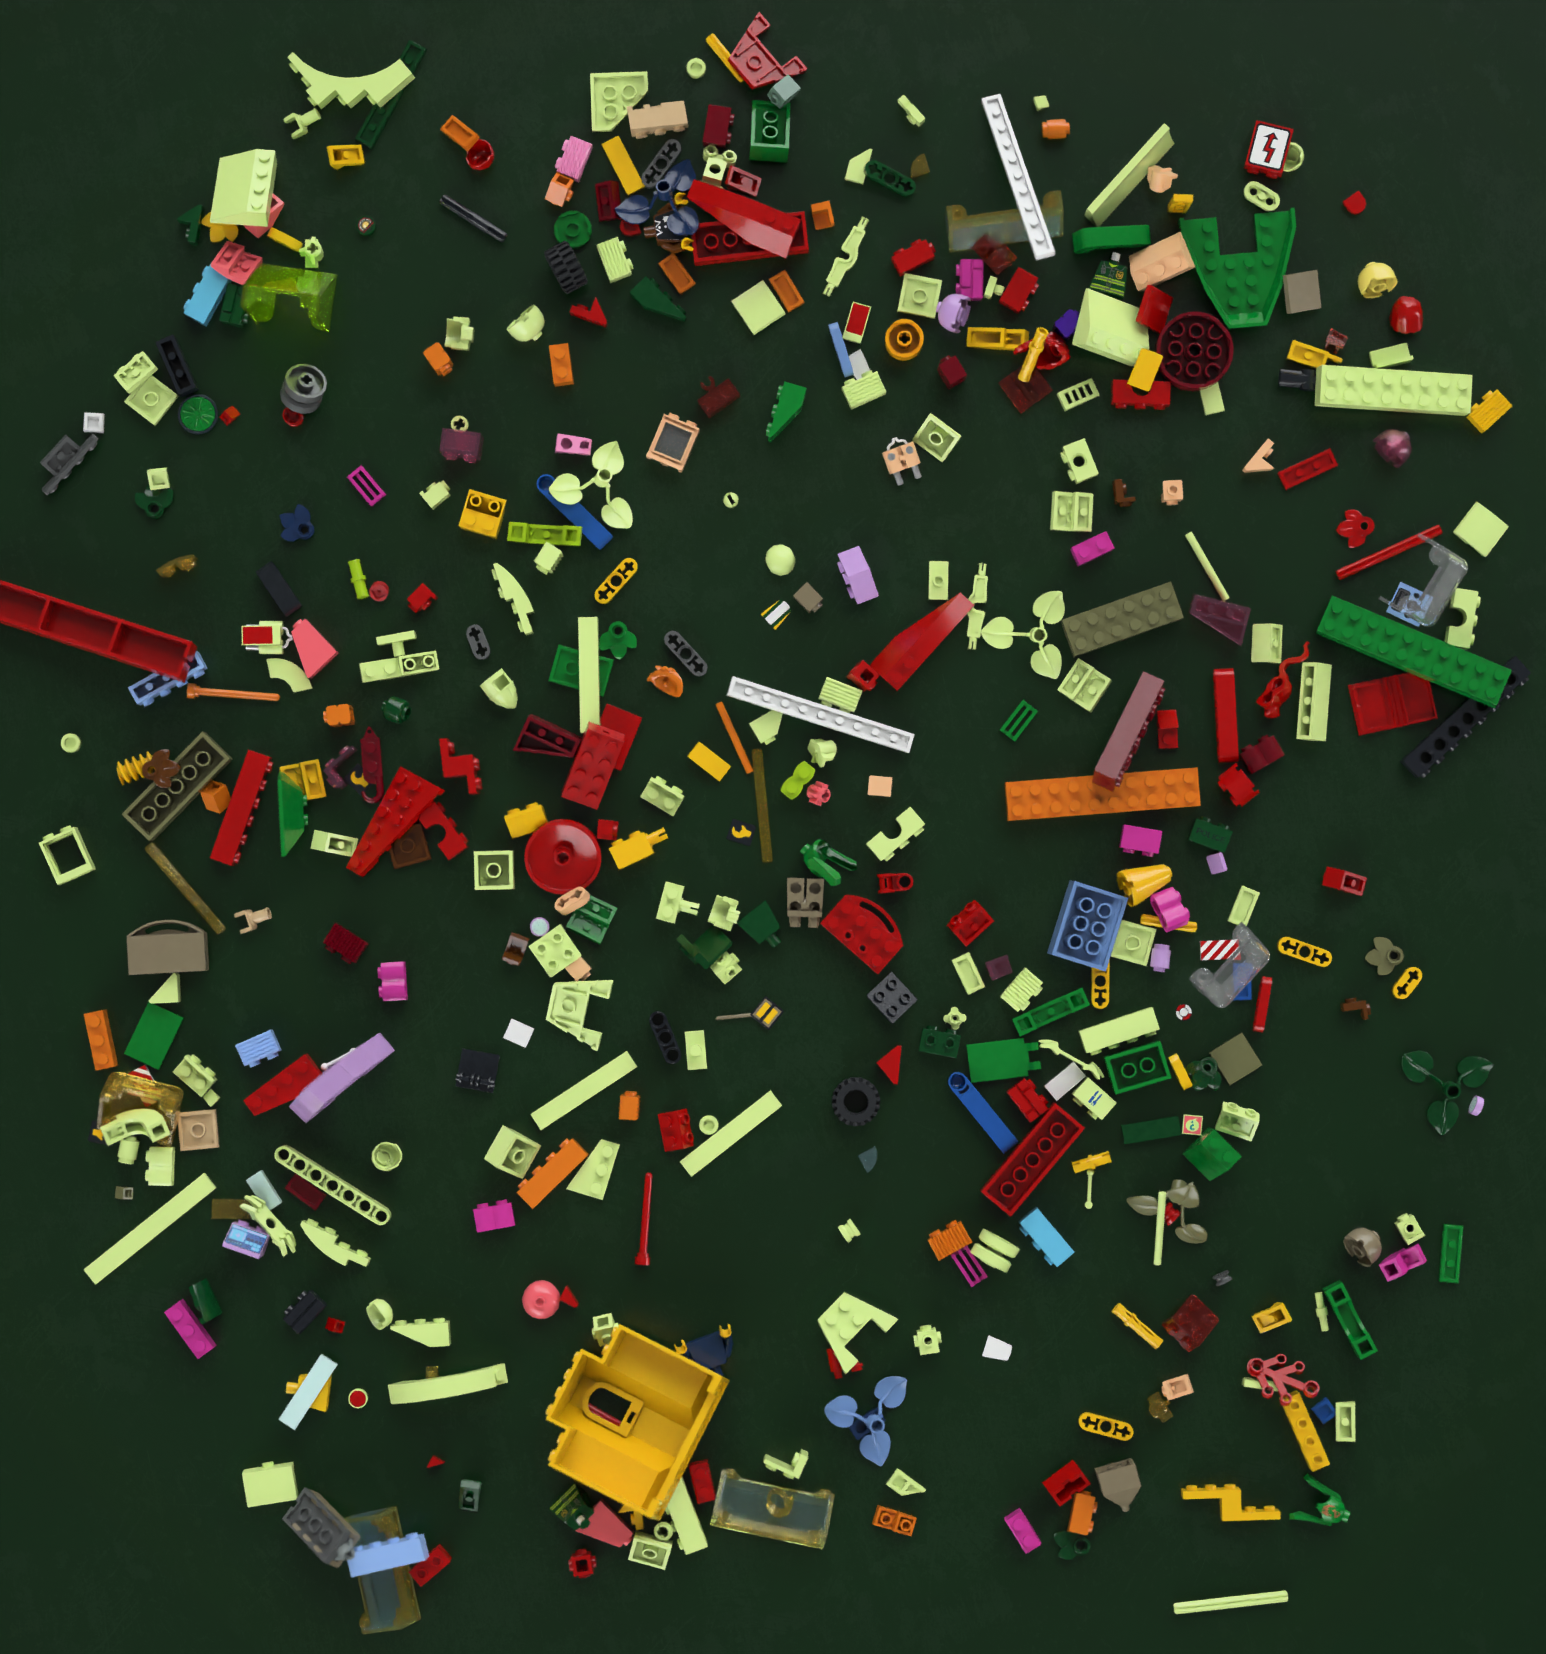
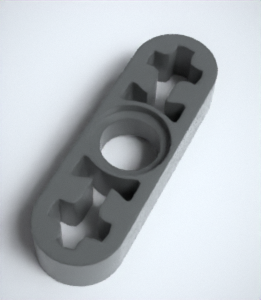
M668 140L642 174L641 180L646 188H655L657 182L662 180L680 155L681 144L677 140ZM675 144L677 145V152H671L669 157L672 159L670 161L669 158L665 155H662V153L664 152L667 155L669 152L668 146H673ZM659 159H664L667 162V166L664 169L656 167V162ZM651 168H654L656 172L660 173V176H658V174L656 173L653 177L655 182H650L648 184L646 183L647 179L645 177H651L654 173L653 170H651Z
M669 631L664 637L666 646L693 675L697 677L705 675L708 670L706 662L678 632ZM670 635L673 637L675 635L678 636L676 640L679 644L681 642L685 643L677 652L674 650L677 646L674 643H668ZM688 648L691 650L692 655L689 659H683L680 656L682 649ZM694 656H697L698 659L695 662L699 665L702 663L704 671L695 672V666L692 663L689 666L687 663L692 661Z

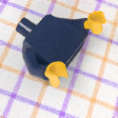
M728 1324V1329L726 1330L719 1326V1331L689 1341L686 1344L684 1340H681L682 1346L680 1347L674 1344L676 1352L681 1356L723 1376L720 1365L727 1363V1358L731 1356L733 1347L731 1325Z

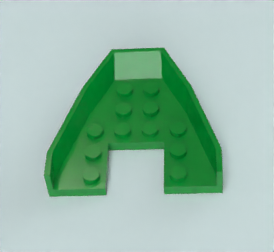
M1290 208L1289 211L1254 214L1257 252L1220 255L1216 217L1191 220L1180 218L1178 226L1207 295L1227 327L1232 329L1267 325L1283 286V275L1286 273L1296 230L1295 208Z

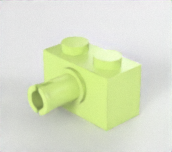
M665 882L656 919L675 924L677 914L680 911L697 916L698 911L691 909V907L699 909L700 904L683 900L682 896L685 886Z

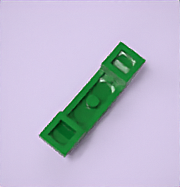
M1079 988L1029 1010L1012 1020L1019 1036H1022L1052 1021L1085 1008L1090 1003L1083 988Z

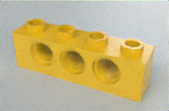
M1297 1390L1289 1393L1292 1396L1291 1404L1283 1406V1409L1308 1467L1314 1472L1330 1465V1462L1300 1393ZM1283 1398L1284 1401H1289L1288 1398Z

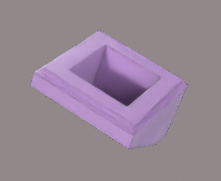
M1222 852L1206 857L1211 874L1227 871Z

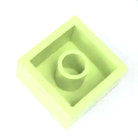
M513 850L474 851L475 890L515 889Z

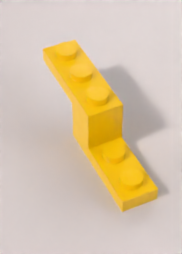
M1208 1484L1205 1485V1488H1197V1485H1186V1488L1181 1489V1497L1183 1499L1220 1498V1518L1222 1521L1281 1519L1280 1511L1278 1508L1275 1509V1506H1263V1509H1256L1255 1506H1246L1242 1510L1241 1489L1236 1487V1484H1224V1487Z

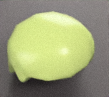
M1290 142L1283 171H1294L1302 165L1304 151L1297 143Z
M782 544L774 545L766 553V563L773 574L782 576L793 570L795 557L789 547Z
M382 1142L376 1145L372 1151V1162L376 1168L382 1171H390L398 1167L402 1160V1151L397 1144Z
M376 1299L366 1307L369 1319L378 1330H382L391 1324L393 1311L386 1301Z

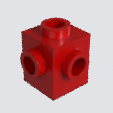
M586 1549L575 1550L571 1559L568 1560L569 1569L573 1571L574 1577H590V1574L594 1572V1567H597L596 1556H592L591 1551ZM586 1559L587 1563L585 1565L580 1564V1560Z

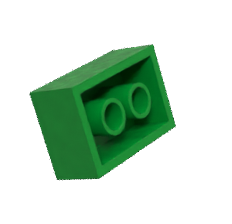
M1159 1040L1103 1056L1114 1094H1120L1171 1078L1161 1041Z

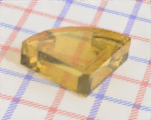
M924 153L919 155L912 163L911 178L930 173Z

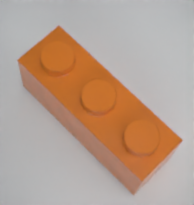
M107 1009L84 1014L95 1071L118 1066Z

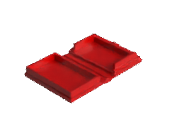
M1407 672L1348 685L1359 736L1438 719L1430 681Z

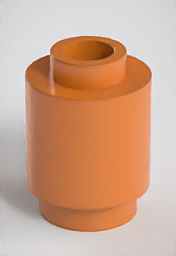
M1065 119L1042 122L1043 138L1062 139L1066 138V134H1070V125L1066 123Z

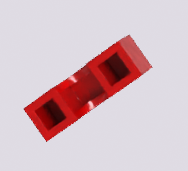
M1113 379L1111 405H1115V408L1125 409L1127 406H1134V409H1146V406H1154V410H1165V407L1170 405L1171 381H1153L1149 393L1144 396L1137 395L1133 391L1132 385L1127 384L1128 380Z
M433 800V804L422 811L419 820L425 829H429L436 824L444 827L446 836L437 845L447 859L451 860L468 848L466 844L468 839L463 832L459 834L455 829L457 824L452 817L447 818L444 814L446 809L441 802L436 803Z

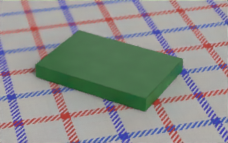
M558 645L549 682L579 690V650ZM599 656L600 696L604 697L614 660Z
M148 1002L124 1054L160 1070L184 1017Z

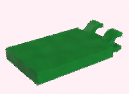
M1024 1038L966 1045L971 1083L1028 1076V1070L1041 1069L1040 1061L1030 1062L1028 1051L1039 1050L1038 1042L1024 1043Z

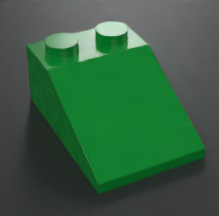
M752 100L749 160L787 162L789 153L790 102L779 109L771 101Z

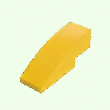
M968 327L967 347L1015 350L1019 345L1029 341V331L1025 329Z

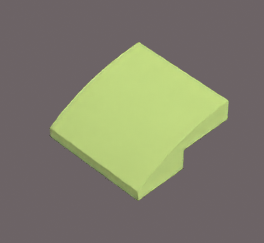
M763 280L731 301L753 335L785 315L781 305Z
M1053 491L1050 530L1091 532L1093 494Z
M1475 502L1453 533L1463 542L1473 547L1480 555L1486 557L1509 526L1480 503Z
M1078 658L1057 690L1084 709L1092 712L1112 680Z

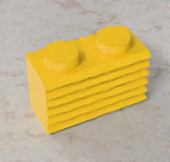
M1498 389L1494 392L1488 391L1482 397L1484 401L1480 405L1475 403L1471 407V413L1466 417L1481 434L1512 407V404Z

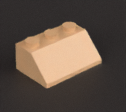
M1181 232L1129 256L1131 276L1138 291H1145L1147 285L1156 286L1195 268Z

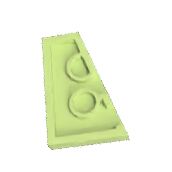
M601 1139L566 1189L603 1200L620 1144Z

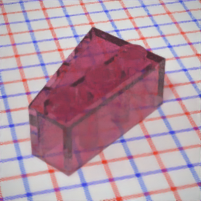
M1193 593L1188 612L1240 646L1242 645L1251 608Z

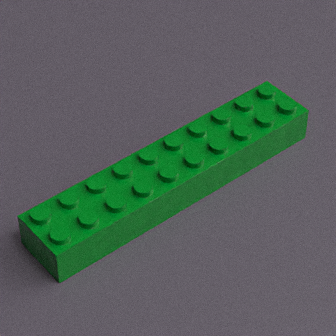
M1333 595L1316 632L1319 636L1492 708L1497 706L1512 671L1509 668Z

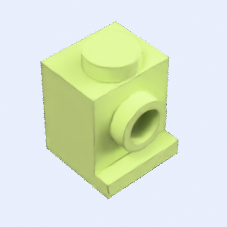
M444 480L437 484L435 482L426 488V493L423 491L419 493L433 510L451 496L448 492L450 488Z
M1405 1213L1397 1218L1398 1221L1394 1223L1407 1245L1425 1236L1412 1214L1408 1215ZM1408 1225L1413 1226V1229L1410 1232L1406 1230V1227Z

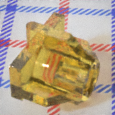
M1158 1391L1147 1398L1150 1403L1149 1412L1153 1417L1160 1418L1162 1423L1173 1417V1414L1167 1407L1171 1403L1170 1400L1164 1402Z

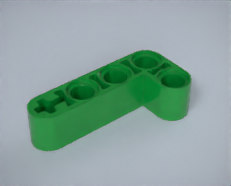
M1149 225L1089 227L1080 229L1072 234L1075 254L1087 253L1095 249L1136 248L1151 245Z

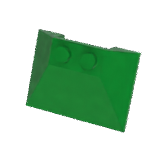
M279 772L278 797L281 857H285L304 832L305 825H308V814H304V806H307V795H303V789L284 772Z

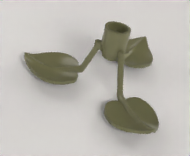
M1173 1180L1171 1189L1166 1191V1200L1169 1198L1172 1202L1181 1205V1226L1175 1228V1233L1178 1238L1185 1242L1193 1244L1203 1243L1207 1240L1206 1230L1199 1225H1186L1184 1222V1207L1195 1208L1199 1205L1198 1192L1193 1183L1187 1185L1183 1180ZM1135 1196L1126 1199L1127 1203L1142 1215L1151 1216L1157 1214L1158 1201L1154 1197Z

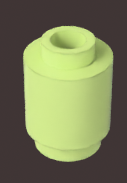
M128 1136L120 1140L117 1155L119 1157L118 1162L134 1164L140 1141L136 1140L137 1137Z

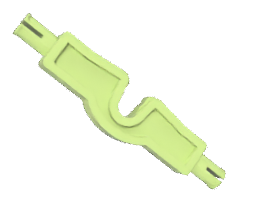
M861 217L858 226L853 227L843 243L841 249L850 257L847 260L839 257L835 258L832 269L826 279L828 284L823 294H827L830 297L834 287H838L846 271L850 270L856 263L858 247L865 236L864 229L869 221L867 218Z
M979 563L978 575L974 576L973 591L968 598L973 604L986 603L988 576H985L987 564H983L982 571V563ZM973 607L967 613L969 617L967 636L970 637L968 649L976 650L977 638H980L985 612L976 610Z

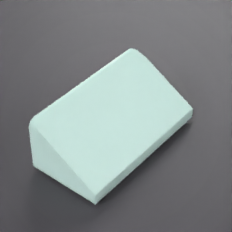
M263 1170L246 1180L255 1196L264 1200L269 1210L282 1203L281 1198Z

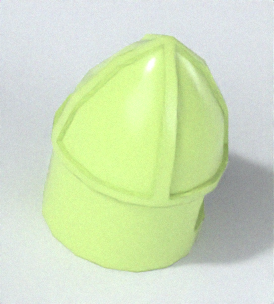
M501 668L483 682L480 687L490 698L489 700L493 701L496 705L507 709L516 708L518 699L514 681H511Z

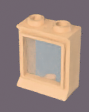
M664 414L646 457L647 459H654L667 467H673L682 473L700 429L692 421L687 420L685 423L680 421V417L675 414Z

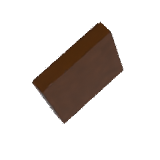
M421 822L413 824L400 839L397 838L391 844L392 847L389 850L394 869L432 859Z

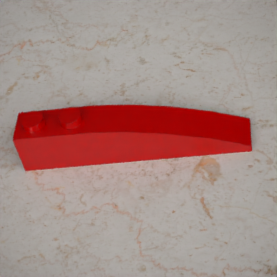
M695 179L687 195L689 200L711 214L749 244L785 259L787 258L801 224V219L755 200Z
M962 593L957 594L895 636L869 666L898 691L975 605Z

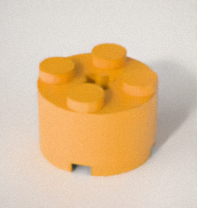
M900 319L895 321L886 332V350L891 357L902 361L916 357L923 346V331L912 320ZM902 336H906V339H909L906 344L899 341L902 339Z

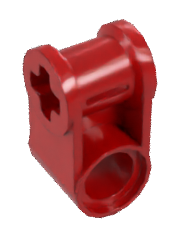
M908 873L876 874L877 878H879L880 890H878V893L909 890L914 883L913 877ZM907 876L910 878L911 882L908 887L900 885L901 877Z

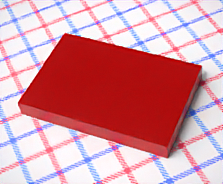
M606 704L600 719V726L625 734L622 749L614 766V769L621 771L642 717Z

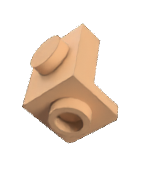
M1182 480L1163 481L1162 502H1166L1167 505H1178V502L1183 500Z
M1188 1374L1162 1382V1393L1164 1397H1167L1168 1401L1194 1392Z

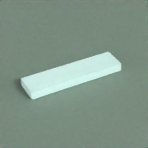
M321 1354L279 1420L295 1430L338 1364Z

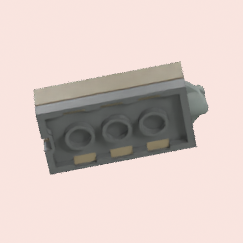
M304 1487L296 1499L297 1504L294 1507L291 1506L282 1519L324 1563L339 1568L344 1560L354 1558L355 1551L353 1547L361 1536L318 1492Z

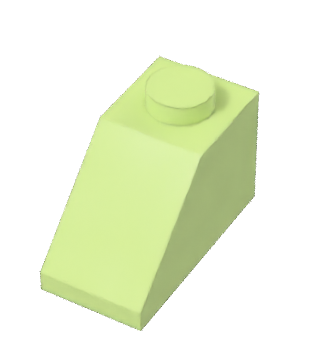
M771 710L749 723L761 744L765 742L767 745L776 740L774 736L778 734L783 713Z
M314 830L311 849L352 857L357 847L358 839Z

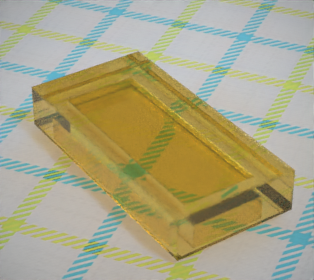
M212 1199V1219H251L250 1214L239 1207L243 1203L250 1206L251 1204L245 1199Z

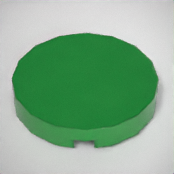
M567 211L561 214L554 225V235L558 243L566 241L572 249H579L585 246L592 234V226L589 219L578 211Z

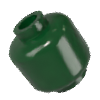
M391 696L388 700H385L381 707L384 718L397 724L407 721L411 715L409 702L396 696Z

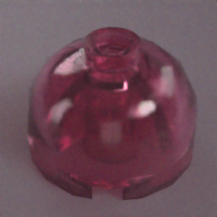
M1387 429L1373 440V442L1377 443L1374 447L1379 455L1386 462L1390 460L1394 462L1392 465L1394 467L1402 466L1411 455L1410 437L1404 431Z

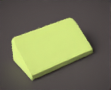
M1355 1401L1336 1402V1441L1356 1442Z

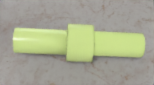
M1322 1292L1315 1293L1316 1315L1320 1320L1321 1331H1328L1329 1326L1326 1316L1328 1315V1310L1324 1305Z

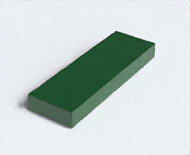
M1178 1116L1121 1125L1124 1144L1181 1135Z

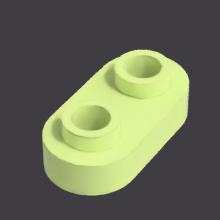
M1249 182L1244 188V197L1261 209L1271 212L1279 206V196L1259 182ZM1254 189L1256 195H1251L1250 190ZM1266 200H1272L1273 204L1267 205Z

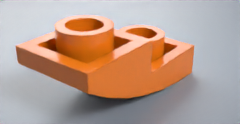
M877 1505L872 1524L890 1529L893 1532L912 1536L917 1518Z

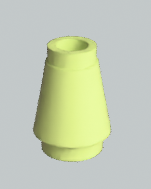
M665 1521L655 1526L654 1535L658 1540L667 1541L672 1537L673 1529L671 1523Z

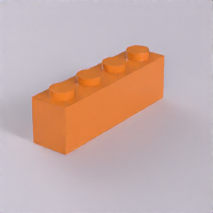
M566 1138L559 1145L561 1150L557 1154L552 1152L545 1159L547 1163L543 1167L539 1165L532 1172L534 1176L529 1181L525 1178L517 1186L520 1189L517 1194L532 1209L589 1155L574 1138L570 1141Z

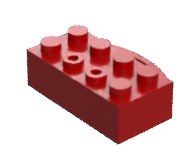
M844 895L820 923L877 974L903 947L901 934L891 916L878 904L863 897ZM860 902L868 903L882 912L893 926L894 932L890 933L885 924L874 913L860 906Z

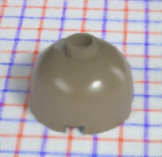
M1356 1228L1344 1237L1343 1243L1346 1250L1352 1257L1355 1254L1359 1258L1357 1261L1359 1264L1370 1267L1380 1257L1382 1246L1380 1236L1375 1231L1366 1228Z

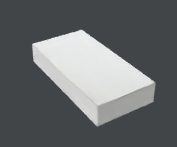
M1073 1061L1044 1087L1057 1101L1085 1078L1086 1075Z

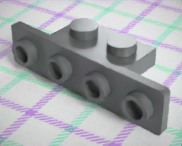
M92 433L79 447L72 439L65 435L40 462L41 465L54 475L41 489L46 495L53 493L58 488V483L71 474V469L84 460V455L87 451H92L96 447L98 437Z

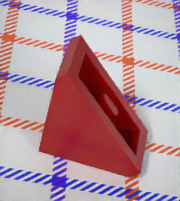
M896 1045L876 1062L893 1084H898L901 1045Z

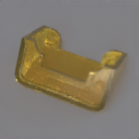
M113 1072L109 1075L100 1094L97 1129L116 1120L115 1115L134 1109H152L163 1116L170 1135L156 1142L171 1147L176 1133L184 1092L177 1086L122 1072Z

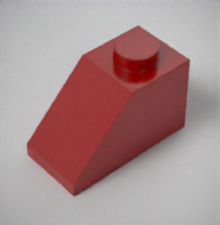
M1327 866L1322 885L1362 896L1367 878Z

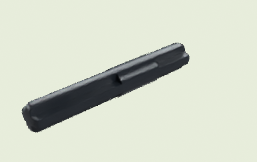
M447 195L441 197L440 204L500 242L506 239L507 233L483 217L475 214Z

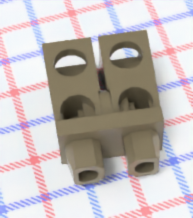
M787 877V917H789L790 927H800L801 917H808V927L818 928L820 917H822L824 878H807L806 897H804V878Z

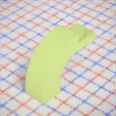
M134 1109L115 1115L116 1120L100 1127L108 1146L135 1134L147 1135L152 1142L170 1135L163 1116L152 1109Z

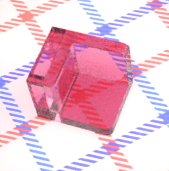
M1007 954L985 962L992 981L1013 972Z

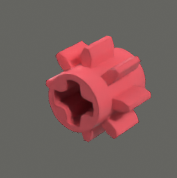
M819 781L810 785L807 789V796L810 798L809 802L822 806V802L826 803L831 796L830 790L827 789L829 785Z

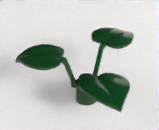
M1417 1050L1405 1053L1401 1060L1403 1072L1411 1081L1421 1083L1428 1075L1442 1085V1091L1447 1097L1444 1098L1443 1102L1434 1101L1427 1109L1428 1121L1440 1135L1446 1134L1458 1119V1105L1451 1100L1458 1098L1461 1094V1079L1468 1087H1479L1486 1081L1493 1067V1063L1485 1058L1468 1056L1457 1065V1070L1461 1074L1457 1079V1083L1453 1081L1444 1083L1429 1072L1434 1066L1433 1058L1429 1053Z

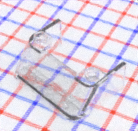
M1418 533L1417 536L1421 540L1433 546L1429 552V558L1432 563L1439 566L1419 600L1413 596H1405L1398 605L1382 596L1379 597V600L1421 625L1431 627L1436 624L1467 573L1468 564L1463 558Z

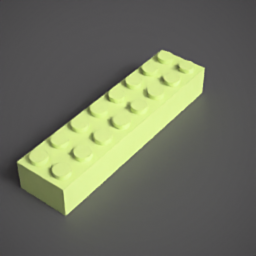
M1321 365L1316 368L1315 406L1465 416L1471 413L1472 375Z

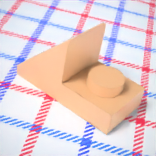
M1267 439L1242 471L1247 473L1272 470L1274 467L1266 462L1263 457L1267 459L1272 453L1273 449L1271 447L1274 443Z

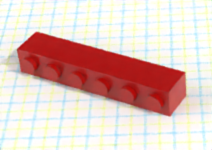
M248 749L210 856L211 859L230 866L239 863L242 854L239 852L241 845H245L248 838L246 834L247 828L253 824L254 816L252 814L254 809H258L260 805V792L265 790L267 772L270 773L274 762H271L272 757Z

